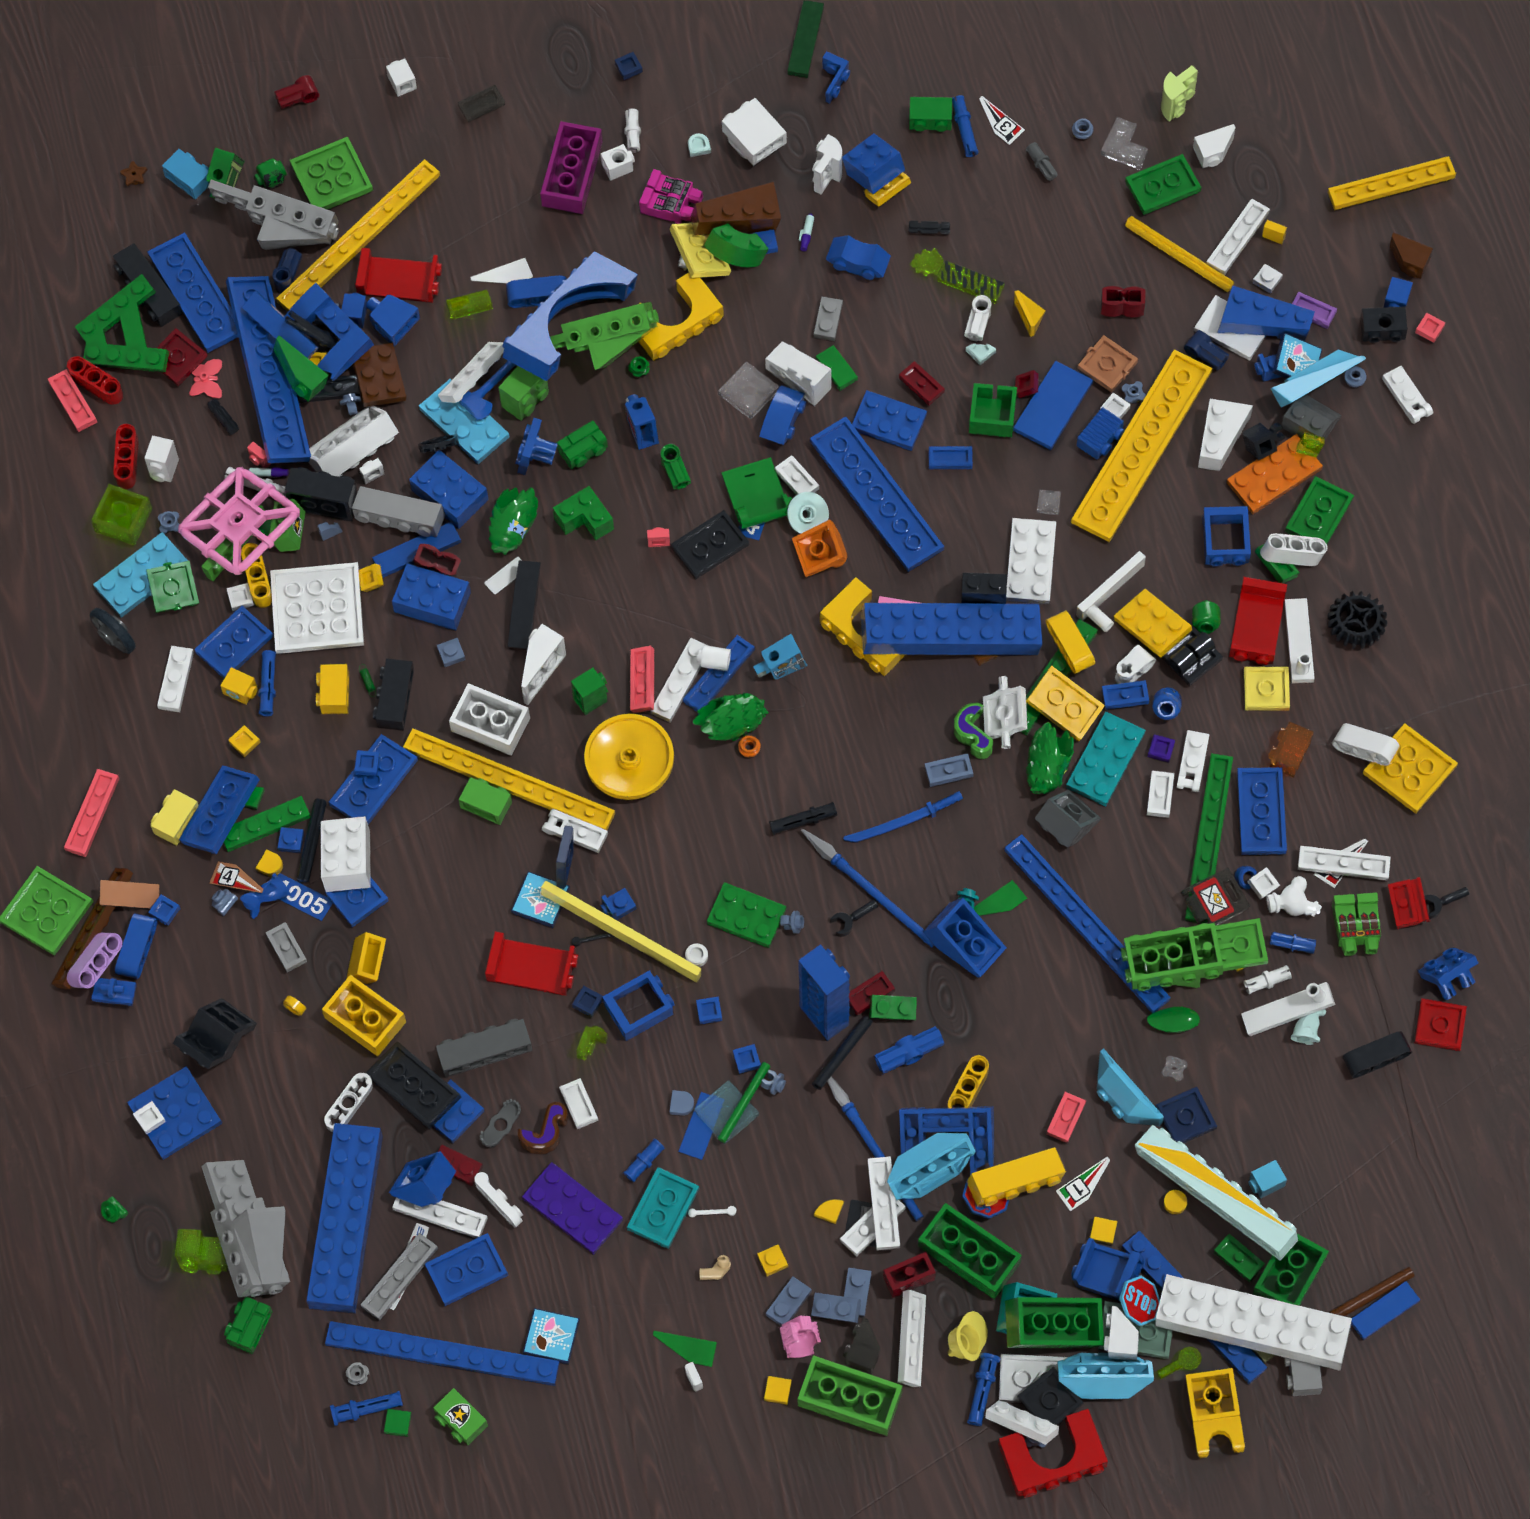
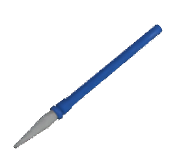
M801 829L802 833L822 858L829 860L832 865L846 873L931 948L934 946L923 933L924 929L852 868L841 854L835 851L832 845Z
M831 1076L827 1082L836 1101L842 1106V1111L854 1124L874 1157H885L859 1117L860 1115L854 1107V1103L850 1102L848 1095ZM902 1198L915 1221H919L924 1217L913 1199Z

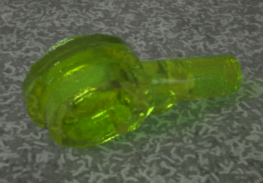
M1194 1347L1183 1348L1179 1353L1178 1360L1157 1371L1159 1377L1162 1379L1181 1368L1186 1370L1198 1368L1201 1364V1353Z

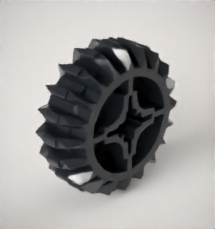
M1352 590L1349 597L1344 593L1341 599H1335V605L1332 604L1329 609L1330 612L1327 619L1330 621H1328L1327 625L1328 628H1332L1331 635H1337V642L1344 640V647L1348 643L1352 644L1353 649L1356 648V644H1359L1361 649L1365 647V643L1371 647L1374 641L1378 642L1380 640V635H1384L1385 627L1387 626V620H1385L1387 613L1383 612V604L1377 605L1379 602L1378 598L1371 600L1370 593L1366 597L1363 596L1362 590L1358 595H1355ZM1346 610L1348 617L1345 618V621L1341 622L1340 614ZM1371 618H1374L1375 625L1368 630L1367 623Z

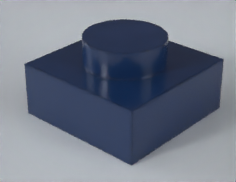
M634 52L615 59V65L623 80L643 72L642 66Z
M583 986L572 1003V1007L593 1017L603 1001V996Z

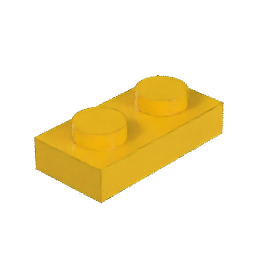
M902 172L874 194L866 189L864 191L865 196L879 207L911 184L910 177Z

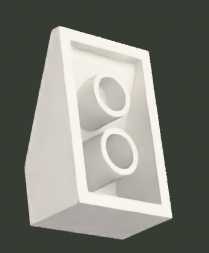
M543 624L538 629H534L529 636L521 685L526 705H529L566 656L564 637Z

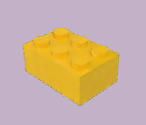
M352 975L345 980L322 1008L326 1020L377 1057L406 1023L405 1015L402 1011Z

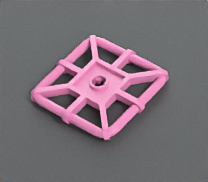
M238 467L210 494L207 493L204 496V500L179 524L178 532L188 542L202 551L203 556L211 558L227 571L235 575H241L268 548L271 549L274 546V542L300 516V509L292 501L279 493L274 485L267 484L251 471ZM245 478L261 489L251 501L243 496ZM236 481L235 495L224 505L217 498ZM267 497H272L285 508L264 511L258 506ZM210 505L219 509L210 519L195 521ZM286 517L268 536L258 530L266 520ZM236 518H242L240 522H235ZM211 528L218 532L207 544L191 533V531ZM251 535L262 541L241 562V545ZM225 539L233 543V564L215 551Z

